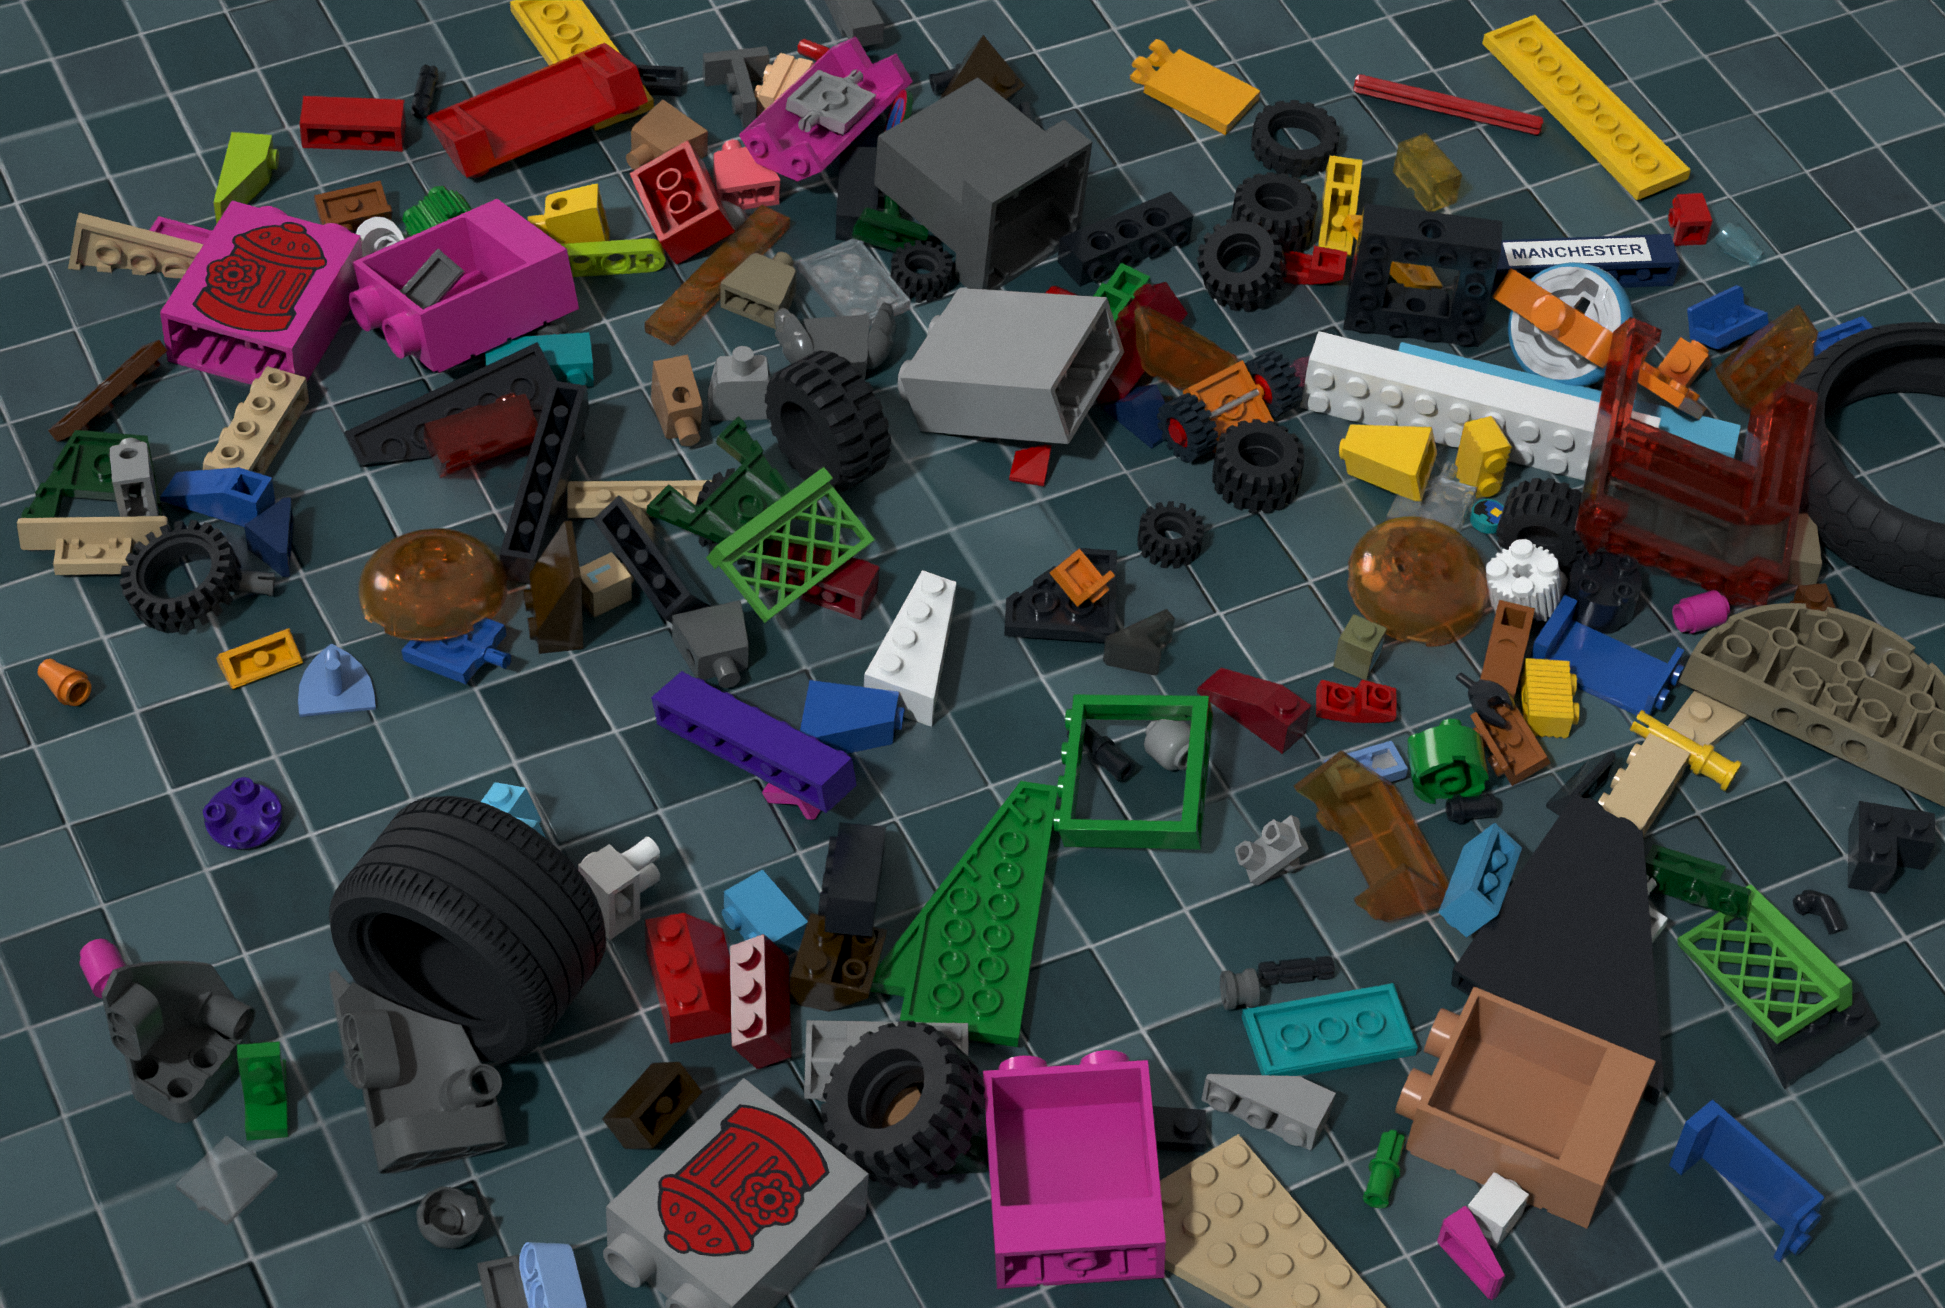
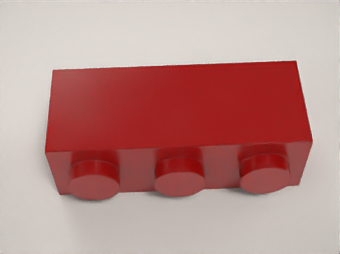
M303 96L299 123L302 148L403 152L406 128L404 100Z

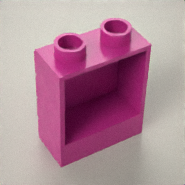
M498 199L353 262L359 289L349 294V303L359 325L367 332L380 328L390 349L398 358L402 359L412 354L433 372L437 371L440 373L470 359L472 354L477 356L507 342V338L514 339L543 326L544 321L549 323L579 309L567 249ZM438 248L463 269L465 274L441 302L422 309L401 293L400 290Z
M1102 1050L1083 1057L1080 1065L1048 1067L1047 1062L1042 1058L1016 1056L1003 1061L999 1065V1070L983 1071L997 1289L1037 1286V1284L1048 1286L1164 1278L1166 1240L1148 1060L1129 1061L1128 1056L1122 1052Z

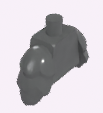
M887 302L881 304L870 333L869 315L805 318L802 326L797 317L785 308H781L774 314L775 336L783 347L785 358L791 364L815 351H830L837 353L839 357H845L849 360L850 365L857 367L863 374L862 378L865 379L866 370L879 367L887 359L894 345L893 337L897 324L894 320L893 307Z

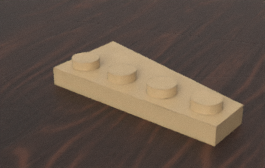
M79 213L68 269L80 270L81 266L85 265L96 266L97 272L112 273L113 268L132 269L133 275L145 276L151 271L162 272L165 277L182 279L204 244Z
M1694 690L1668 727L1701 746H1704L1705 743L1715 746L1723 736L1739 728L1750 715Z

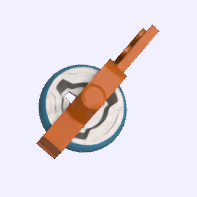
M1579 262L1562 263L1539 272L1531 279L1510 268L1492 296L1511 309L1508 321L1509 343L1517 363L1526 373L1551 378L1566 385L1587 387L1599 382L1612 372L1625 381L1628 377L1632 378L1698 420L1707 409L1697 402L1700 395L1644 361L1648 354L1631 343L1634 319L1628 295L1620 283L1601 268ZM1584 298L1590 301L1586 313L1576 308Z

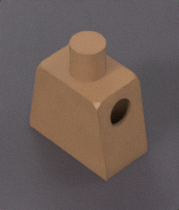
M662 100L633 126L631 130V152L626 155L627 163L633 170H636L687 140L702 159L708 155V131L668 102Z
M688 354L653 361L651 402L665 438H678L682 446H692L698 443L701 438L699 432L701 430L703 407Z

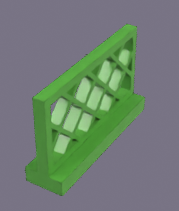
M825 467L716 545L706 557L714 569L720 567L764 623L875 540L829 483L833 477ZM824 496L835 507L834 518L816 515L817 502ZM810 507V514L803 513ZM793 519L809 521L808 538L789 535L790 521ZM816 523L834 526L832 542L814 539ZM783 527V533H777ZM840 527L852 529L861 541L855 546L839 544ZM766 539L782 541L781 558L762 555L763 541ZM789 543L807 546L806 562L788 559ZM756 547V553H750ZM814 547L832 550L830 565L812 564ZM839 551L845 552L842 556L838 558ZM739 559L755 561L754 578L741 576L732 564ZM762 563L780 566L779 582L760 579ZM787 567L805 570V579L802 586L786 584ZM812 571H814V572H819L818 574H816L814 577L811 578V576H812ZM760 587L778 590L777 604L769 610L759 599ZM785 591H786V592H792L790 595H788L786 598H784V597H785Z
M1750 884L1746 887L1751 890L1750 913L1747 920L1742 919L1747 924L1746 931L1724 930L1725 923L1735 918V916L1719 912L1678 937L1677 943L1778 1044L1833 1008L1842 1012L1852 1005V980ZM1701 938L1717 939L1715 951L1699 950L1693 943ZM1722 941L1745 942L1743 953L1722 952ZM1750 942L1768 944L1772 948L1771 956L1749 954ZM1719 962L1742 964L1740 975L1723 974L1718 969ZM1747 964L1770 966L1768 978L1746 976ZM1775 967L1793 968L1797 972V980L1774 978ZM1744 986L1767 988L1765 1000L1748 999L1743 994ZM1772 989L1795 991L1794 1003L1771 1001ZM1800 992L1818 993L1823 1000L1815 1005L1799 1003ZM1769 1011L1792 1013V1019L1778 1028L1768 1019Z

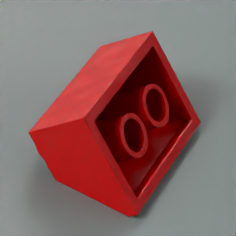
M686 913L646 919L645 948L670 1044L731 1033L730 954L723 928Z

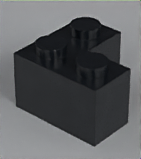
M1859 801L1848 832L1847 888L1886 894L1897 866L1924 870L1935 845V813Z

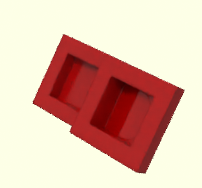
M1314 245L1312 255L1294 251L1284 254L1287 263V277L1283 278L1285 283L1310 285L1343 280L1347 258L1346 251Z

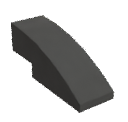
M825 0L842 37L847 36L848 39L856 36L862 47L883 43L884 22L871 0Z

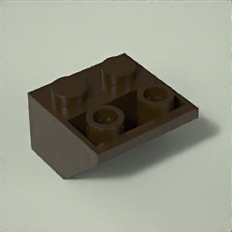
M810 913L791 974L790 1003L829 1012L869 998L887 937V930L873 927L872 937L824 932L825 917Z

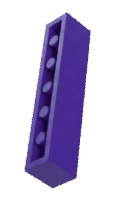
M681 671L651 697L657 725L825 813L831 810L857 786L852 758L845 752L837 751L821 743L816 737L808 736L792 728L788 723L772 718L763 713L759 708L751 707L737 700L730 693L722 692L708 685L700 678H694Z

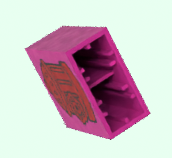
M231 201L160 311L165 348L168 350L166 352L167 361L252 385L254 379L260 378L267 366L306 377V381H308L351 309L349 294L359 289L353 262L363 258L361 235L351 233L347 228L338 224L328 223L321 225L291 217L276 207L262 206L258 208Z

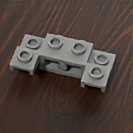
M806 1020L804 1099L826 1101L823 1098L825 1083L831 1082L832 1076H830V1071L835 1063L840 1064L845 1056L842 1053L850 1045L856 1046L860 1042L859 1037L868 1031L876 1033L879 1031V1026L888 1023L898 1026V1022ZM926 1023L944 1033L968 1056V1023ZM920 1080L915 1083H924V1080Z

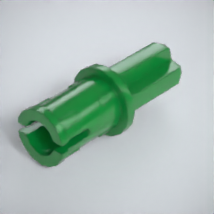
M1390 1129L1389 1132L1382 1133L1376 1157L1369 1163L1368 1168L1371 1174L1363 1195V1201L1374 1208L1382 1209L1388 1206L1394 1179L1400 1176L1399 1161L1405 1137L1396 1130Z

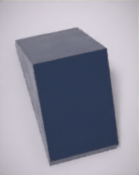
M1156 384L1132 388L1125 398L1104 404V411L1151 449L1165 441L1161 436L1163 430H1160L1157 423L1161 422L1157 419V414L1160 413L1158 409L1165 404V401Z
M284 497L244 526L248 550L282 577H290L294 517L291 497Z

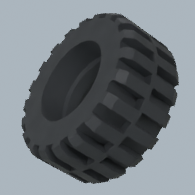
M815 351L776 372L766 387L765 403L768 406L766 415L772 425L770 427L772 434L776 436L779 442L778 447L782 454L785 453L789 459L788 463L791 467L800 473V477L805 481L825 467L833 477L829 483L837 493H842L880 472L885 467L891 453L889 447L892 442L891 435L887 430L889 427L887 417H884L881 402L873 394L874 389L870 383L862 378L863 374L857 367L850 365L849 360L845 357H839L837 353L830 351Z
M900 1021L898 1026L893 1023L879 1026V1031L876 1033L868 1031L859 1037L860 1042L856 1046L850 1045L842 1053L845 1057L840 1064L835 1063L830 1071V1076H832L831 1082L825 1083L823 1098L826 1100V1103L821 1104V1119L825 1122L823 1130L832 1146L869 1174L868 1178L873 1182L878 1181L883 1186L896 1187L900 1185L904 1188L918 1185V1180L920 1179L923 1182H928L937 1178V1172L942 1169L948 1171L956 1164L954 1160L961 1152L964 1155L971 1147L970 1138L973 1134H978L982 1121L978 1117L979 1114H984L985 1098L982 1094H984L985 1087L983 1078L978 1074L979 1069L973 1060L944 1033L924 1022ZM924 1080L922 1094L912 1111L896 1124L882 1128L885 1112L894 1097L910 1084Z

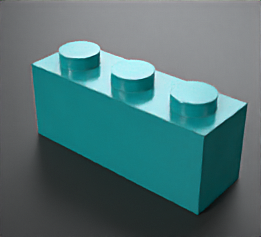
M589 332L523 336L514 339L507 338V342L485 352V366L538 342L557 381L594 387L593 358Z

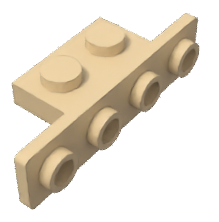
M166 516L19 518L17 530L22 550H55L53 562L55 575L121 574L122 566H129L125 558L128 553L133 554L134 545L140 541L146 546L149 544L146 538L147 534L153 532L157 538L162 535L160 527L166 524L169 527Z

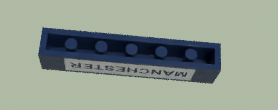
M1671 234L1502 240L1501 253L1491 293L1496 292L1510 268L1531 279L1539 272L1551 266L1569 262L1586 263L1599 267L1612 275L1623 288L1673 286L1680 261Z

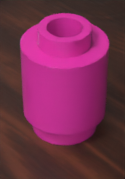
M1716 590L1683 598L1672 609L1673 620L1677 629L1680 632L1687 631L1691 634L1726 623L1727 616L1730 613L1727 599Z
M96 939L87 943L81 949L79 963L94 995L102 999L101 994L112 970L126 966L114 944H111L107 939Z

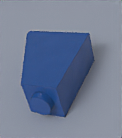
M809 680L800 732L808 736H814L821 743L837 751H843L846 754L893 744L895 729L902 730L905 708L898 707V691Z

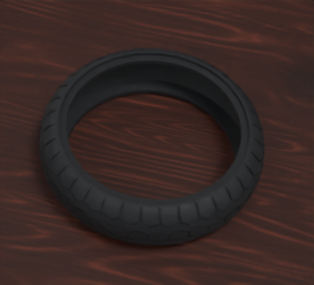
M1904 322L1863 330L1834 343L1822 351L1802 370L1789 389L1779 413L1775 439L1776 461L1781 483L1796 513H1808L1810 519L1817 525L1819 541L1846 563L1859 568L1860 571L1880 581L1884 579L1885 583L1905 590L1910 588V591L1945 597V524L1905 512L1881 499L1862 485L1839 459L1829 440L1825 426V420L1841 407L1867 396L1890 392H1920L1945 396V324Z

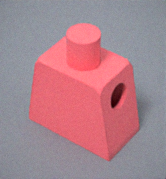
M738 140L725 142L722 150L716 151L713 154L714 186L722 201L735 204L742 210L779 204V176L775 171L757 164L748 149L742 147Z

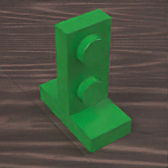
M280 1041L237 1045V1059L245 1102V1133L247 1141L289 1137L286 1059H282Z

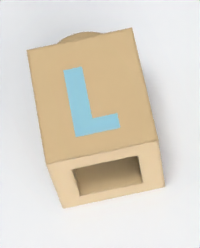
M612 552L580 567L582 603L594 618L632 600L631 583L634 582V577L625 564H621Z

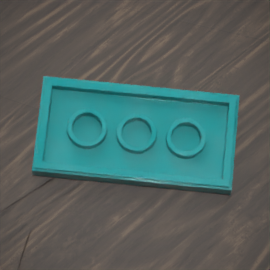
M1394 983L1243 1009L1242 1020L1261 1075H1309L1414 1056L1418 1048Z

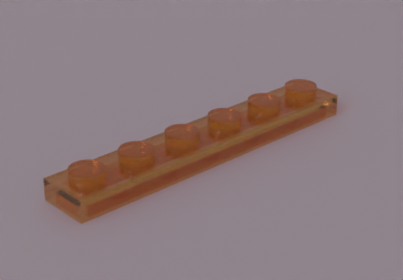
M761 205L645 321V332L674 346L721 298V282L750 255L755 253L763 255L789 229L790 218Z

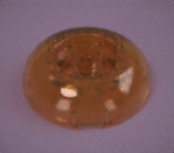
M1401 516L1388 519L1368 530L1359 539L1349 557V579L1347 584L1355 605L1367 620L1386 627V634L1399 641L1405 642L1406 639L1426 642V646H1442L1456 642L1468 635L1476 627L1486 609L1489 588L1487 585L1486 567L1480 554L1460 532L1440 521L1420 516ZM1402 564L1406 571L1399 572L1396 566Z
M446 528L415 530L386 542L366 562L358 585L360 608L370 623L375 621L384 627L386 634L416 641L449 639L473 631V624L485 617L492 619L500 611L508 592L505 569L497 554L486 543L475 536Z

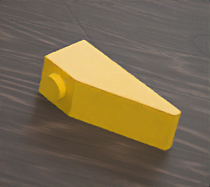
M1329 156L1322 199L1318 246L1346 251L1347 257H1351L1353 236L1342 223L1347 214L1356 215L1363 160Z

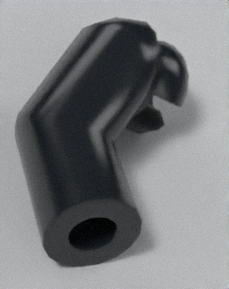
M1809 889L1804 890L1793 898L1795 911L1801 915L1809 912L1810 914L1820 916L1829 935L1847 928L1834 899L1830 895Z

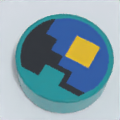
M1492 499L1477 501L1473 505L1470 515L1472 526L1482 533H1496L1504 506Z

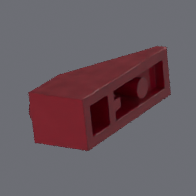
M1220 668L1197 688L1199 695L1209 696L1210 702L1281 754L1306 734L1311 705L1281 684Z

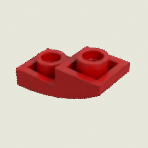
M1321 680L1316 688V717L1352 723L1394 721L1396 718V688L1366 680H1361L1357 688Z

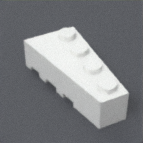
M922 570L864 674V687L898 691V707L905 708L904 717L932 727L954 612L956 582Z

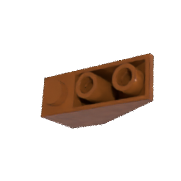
M1499 600L1480 680H1490L1500 684L1510 693L1514 700L1535 608ZM1497 704L1493 707V709L1497 711L1505 705Z

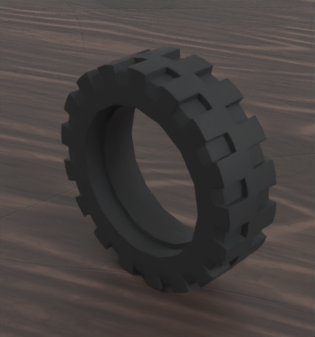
M1283 100L1275 102L1274 106L1268 105L1263 108V113L1259 112L1253 125L1251 150L1255 151L1254 157L1258 162L1262 161L1266 169H1274L1280 175L1281 173L1291 174V177L1300 178L1301 175H1306L1307 177L1314 176L1318 171L1322 173L1326 170L1329 156H1336L1340 128L1336 126L1335 118L1328 116V111L1322 107L1318 109L1314 107L1315 104L1310 102L1303 104L1299 103V100H1290V103H1285ZM1293 127L1312 133L1321 143L1310 149L1296 150L1278 144L1270 134L1281 128Z

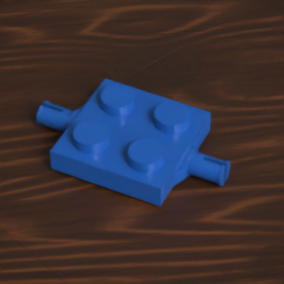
M442 602L436 611L424 620L419 621L404 614L398 619L397 628L413 634L412 639L401 650L405 662L466 684L484 663L489 662L503 669L510 665L511 654L496 649L507 635L505 625L445 602Z

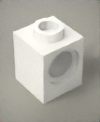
M1495 1172L1469 1203L1468 1208L1488 1244L1497 1249L1521 1218L1529 1194L1523 1191L1516 1182L1505 1179Z

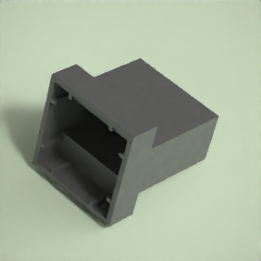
M976 78L878 136L874 185L956 252L954 277L969 289L998 290L1059 251L1060 237L1081 228L1092 141L1066 120H1062L1044 131L982 80Z

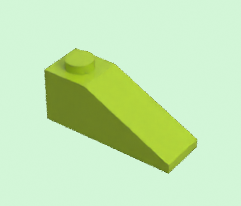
M231 132L213 202L216 224L231 201L248 204L269 183L272 169H278L279 150L273 148L272 135Z

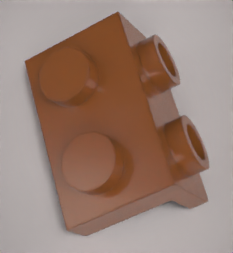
M381 181L314 195V203L321 225L334 223L354 233L367 219L373 217H384L390 221L392 219L393 211L391 205L387 204Z
M1516 705L1514 711L1505 706L1496 711L1497 714L1506 720L1508 724L1506 729L1486 723L1480 719L1477 712L1470 715L1476 726L1473 730L1480 734L1483 747L1488 746L1493 754L1487 760L1497 777L1505 774L1513 786L1551 764Z

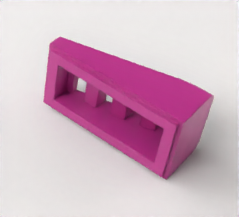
M1464 1206L1443 1220L1437 1243L1484 1295L1492 1301L1498 1297L1505 1275L1473 1214L1467 1206Z

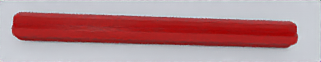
M1358 74L1354 82L1353 89L1358 94L1527 134L1539 135L1543 125V118L1541 116Z

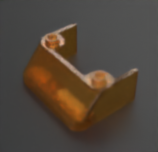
M1341 750L1294 785L1296 792L1316 804L1319 810L1316 812V817L1327 831L1333 829L1343 836L1365 877L1369 888L1354 898L1356 905L1366 910L1373 919H1381L1385 922L1441 907L1449 882L1403 798L1388 780Z

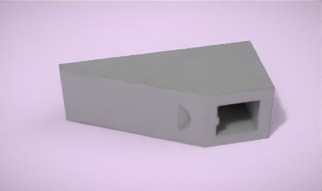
M1208 1074L1205 1079L1201 1101L1208 1103L1217 1111L1227 1112L1245 1120L1254 1128L1264 1129L1280 1136L1291 1145L1301 1146L1311 1151L1331 1115L1336 1093L1300 1076Z

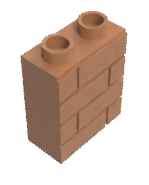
M1473 987L1461 1015L1441 1008L1433 1023L1424 1047L1425 1053L1439 1058L1433 1074L1430 1075L1413 1068L1402 1089L1395 1113L1413 1120L1405 1149L1411 1151L1410 1154L1447 1170L1453 1169L1457 1174L1483 1185L1495 1172L1505 1179L1516 1182L1523 1191L1527 1192L1529 1196L1526 1203L1542 1209V1207L1548 1209L1547 1212L1588 1228L1640 1106L1656 1061Z

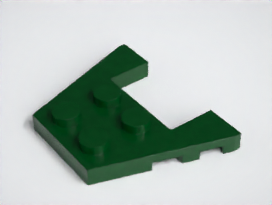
M738 416L718 435L716 444L742 465L699 507L668 484L647 505L646 513L711 541L721 543L791 490L777 469L772 468L763 455L764 450L757 440L753 441L746 430L747 425ZM766 539L765 541H763V546H764L770 539ZM756 547L750 553H756Z
M75 430L54 462L53 471L45 483L41 482L35 492V499L29 508L25 507L21 513V518H58L63 497L116 501L112 483L109 448L119 445L126 438H135L140 442L147 443L155 481L159 516H163L148 436ZM133 485L129 488V495L131 497H141L140 485Z

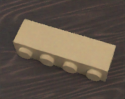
M1649 733L1642 746L1637 743L1634 745L1626 761L1629 766L1626 770L1619 768L1610 786L1613 789L1610 795L1604 792L1598 803L1603 806L1604 810L1616 817H1624L1631 820L1639 830L1643 831L1644 837L1682 778L1690 752Z

